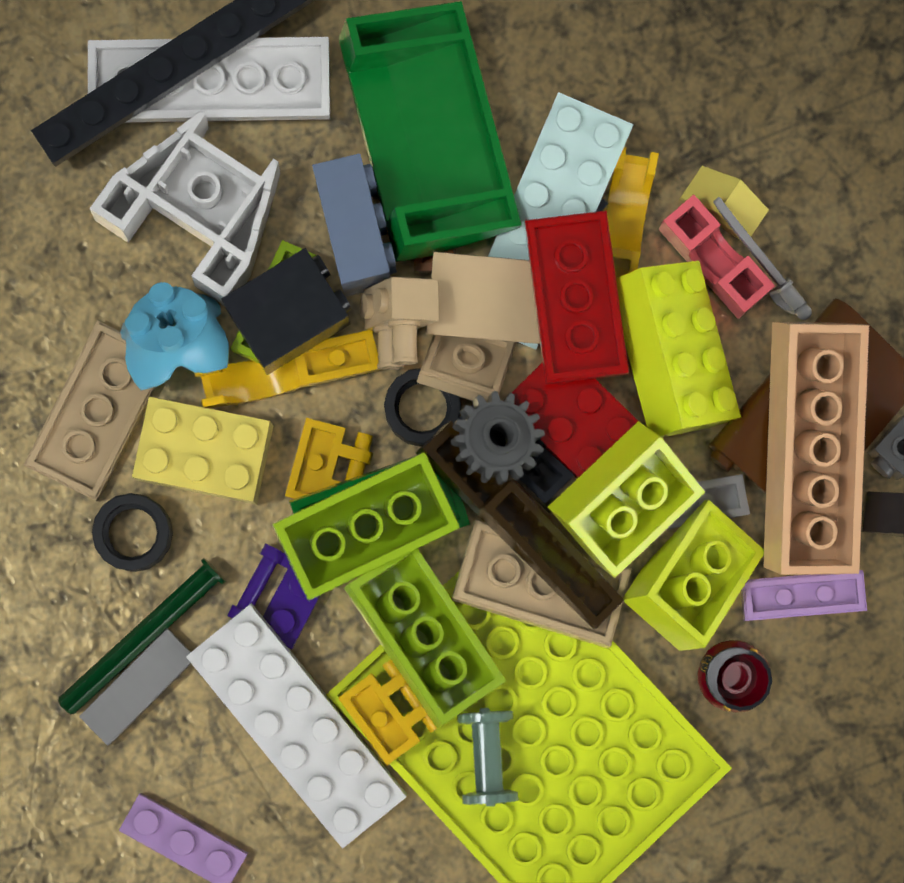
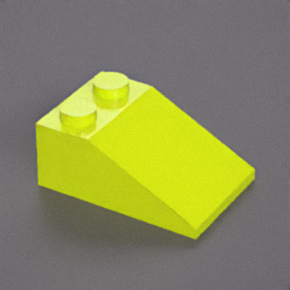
M709 499L704 500L641 569L624 595L623 602L679 651L706 648L763 557L764 549Z

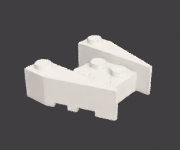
M200 111L178 127L177 132L158 146L154 145L144 152L143 157L128 168L124 167L114 174L90 207V211L96 222L128 243L150 211L155 209L210 245V250L192 274V279L196 288L223 305L221 298L246 284L252 275L279 181L280 169L279 162L273 158L264 173L259 176L204 140L203 136L208 131L209 126L206 114Z

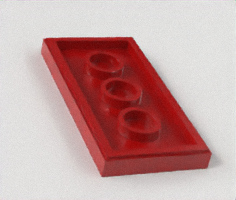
M607 210L525 220L524 226L546 385L627 375L629 370Z

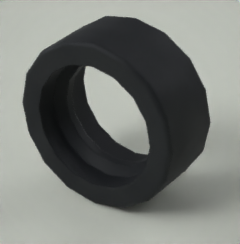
M421 368L408 370L396 377L387 390L384 402L386 420L394 435L407 444L419 447L428 441L443 425L450 421L455 423L460 417L461 411L460 396L441 391L446 399L447 411L440 425L432 430L418 431L404 423L400 417L398 407L400 398L408 388L420 384L417 383Z
M129 493L115 496L101 507L94 519L92 536L94 547L104 561L117 569L137 572L150 569L163 560L171 547L173 530L170 517L160 504L147 496ZM134 508L143 510L151 516L156 525L157 535L155 543L149 551L140 556L129 557L120 554L114 549L110 543L109 528L116 515L124 510Z

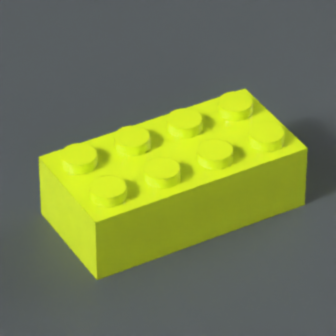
M700 261L643 267L616 278L625 346L647 428L661 437L708 429L741 418Z

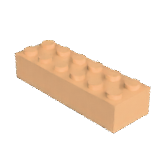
M772 322L763 567L780 575L859 574L869 325L855 323Z

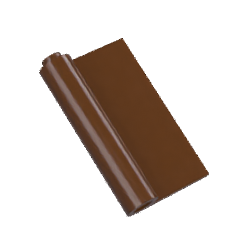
M835 298L814 322L869 325L865 451L904 406V358L858 312L847 303ZM770 374L739 409L741 418L729 421L709 444L713 451L710 458L719 467L727 472L731 468L743 472L765 494Z

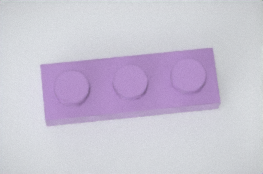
M142 793L138 795L119 829L120 832L211 883H232L248 855L246 851Z

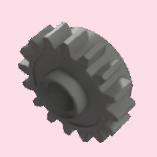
M493 391L489 395L488 402L481 395L477 396L472 401L474 408L466 405L460 411L465 420L457 419L452 427L460 432L451 441V445L460 448L461 453L456 457L457 462L465 460L469 465L466 473L469 475L475 471L480 473L481 482L486 483L491 477H496L498 485H502L507 481L508 474L515 481L523 476L522 468L530 471L536 465L531 456H538L543 452V447L536 444L535 441L545 435L544 431L534 429L533 424L540 418L539 415L528 416L525 412L528 409L529 403L525 401L519 407L514 404L515 397L512 393L504 401H500L497 391ZM489 430H497L503 434L506 441L505 447L496 446L491 442Z

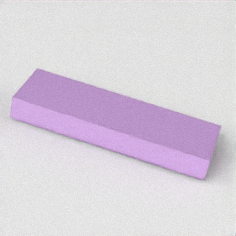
M859 570V574H810L750 579L741 590L743 621L867 611L863 570Z

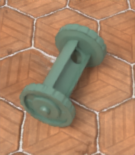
M480 708V712L458 714V723L472 724L476 791L462 795L463 804L495 806L496 803L518 801L517 791L503 789L499 722L513 719L512 711H490L489 708Z

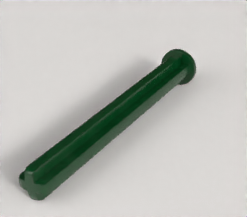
M203 558L201 560L203 565L58 698L60 706L70 715L75 714L218 582L221 584L226 582L208 560Z

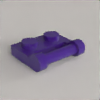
M265 543L260 552L263 557L237 606L232 605L227 616L234 618L251 603L255 606L277 563L288 570L268 605L263 618L285 645L293 650L321 595L308 600L285 553Z

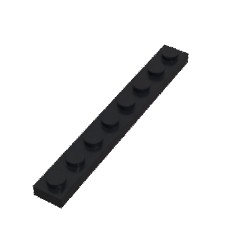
M234 0L32 129L31 132L52 164L56 167L315 0Z

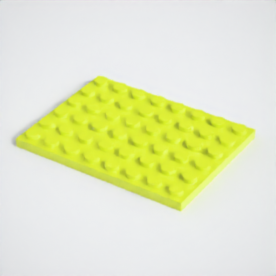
M459 571L443 585L451 599ZM453 601L506 680V682L460 714L480 712V708H489L490 711H512L513 719L499 722L503 789L517 791L518 801L496 803L495 806L463 804L462 795L476 791L472 724L458 723L457 716L432 733H430L422 720L417 722L411 728L421 741L390 763L395 771L498 883H612L732 769L613 640L611 647L604 648ZM381 644L326 694L365 738L366 736L338 697L371 673L381 686L391 680L388 673L382 667L383 664L390 660V657ZM400 690L389 696L403 717L413 710Z

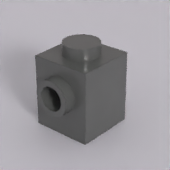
M904 415L899 417L867 452L874 459L871 465L887 479H890L892 476L896 480L904 478Z

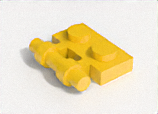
M306 418L285 497L295 499L340 483L341 481L333 480L339 457L350 460L345 481L363 475L366 464L370 465L373 453L370 452L373 436L358 432L354 447L344 445L342 443L346 428Z
M391 659L382 665L391 678L386 684L381 686L371 673L338 697L386 765H389L421 741L411 728L417 722L422 720L430 733L437 729ZM397 690L401 691L413 708L404 717L389 697Z

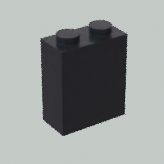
M306 248L221 298L225 309L266 375H269L350 325L347 312L352 310L350 303L340 288L333 292L326 281V278L331 276L325 263L319 255L312 258Z

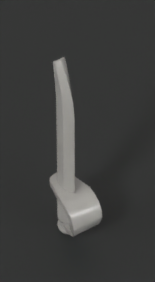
M720 197L716 198L713 203L723 218L777 284V287L769 293L773 302L791 314L796 313L797 317L801 320L809 319L812 315L811 307L806 305V301L792 285L793 281L789 277L784 279L735 218Z

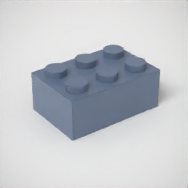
M359 153L312 165L345 297L364 293L365 289L390 278L391 274L397 273L391 242L383 244L381 239L382 235L387 234L381 203L373 204L371 197L378 196L371 163L363 165L361 154Z

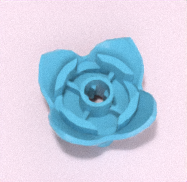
M160 282L153 285L149 293L134 304L129 316L122 325L120 334L122 340L126 341L125 360L127 370L140 390L163 384L171 378L174 370L179 366H183L194 373H209L227 368L229 343L225 331L216 319L221 314V307L215 299L204 294L195 293L190 289L177 286L172 287L168 283Z

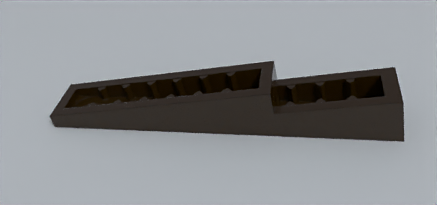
M452 421L443 425L415 453L419 455L425 452L433 471L593 629H597L624 599L513 480L498 485L496 477H491L486 483L481 482L480 473L475 471L470 475L467 474L466 471L469 465L465 460L460 462L456 460V457L461 453L460 448L451 445L452 439L458 436L460 432L452 428L454 424Z

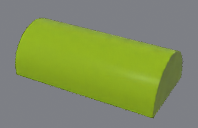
M425 452L272 524L290 566L308 600L460 528Z
M418 548L363 574L344 587V590L436 728L444 725L506 682Z

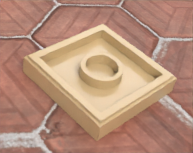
M433 335L419 372L417 383L472 401L481 395L488 402V397L493 391H497L500 394L517 342Z

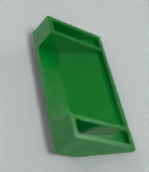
M462 1L346 18L339 36V43L369 161L372 165L395 262L433 256V252H446L520 228L522 224Z

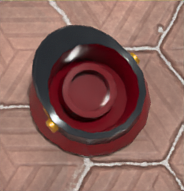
M739 640L724 641L711 647L702 658L697 673L700 690L707 701L718 709L733 713L747 712L763 703L770 693L772 685L770 665L764 655L754 646Z

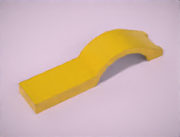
M624 147L613 171L607 200L609 204L606 210L616 278L638 269L645 217L659 153L650 152L649 158L627 155V147Z
M372 330L326 339L269 375H266L259 363L252 360L228 364L227 368L209 373H194L195 377H201L206 397L201 399L202 407L213 408L259 401L304 387L377 372L380 369L377 368L378 353Z

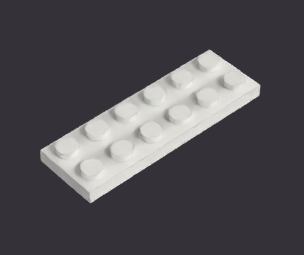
M329 37L256 38L127 122H184L200 111L206 114L207 121L330 119ZM173 39L88 40V93Z
M252 603L186 656L342 849L407 797L404 789L334 703L326 696L325 692Z

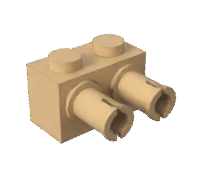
M391 277L364 290V294L360 299L359 311L361 318L364 319V330H374L375 333H378V369L399 370L404 368V365L418 364L417 329L439 321V280Z

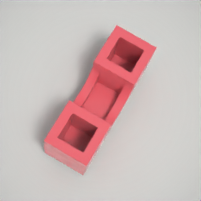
M693 194L663 220L659 231L687 262L700 261L705 283L739 320L769 294L775 285L749 256L746 258L742 257L728 244L720 232L719 227L721 224Z

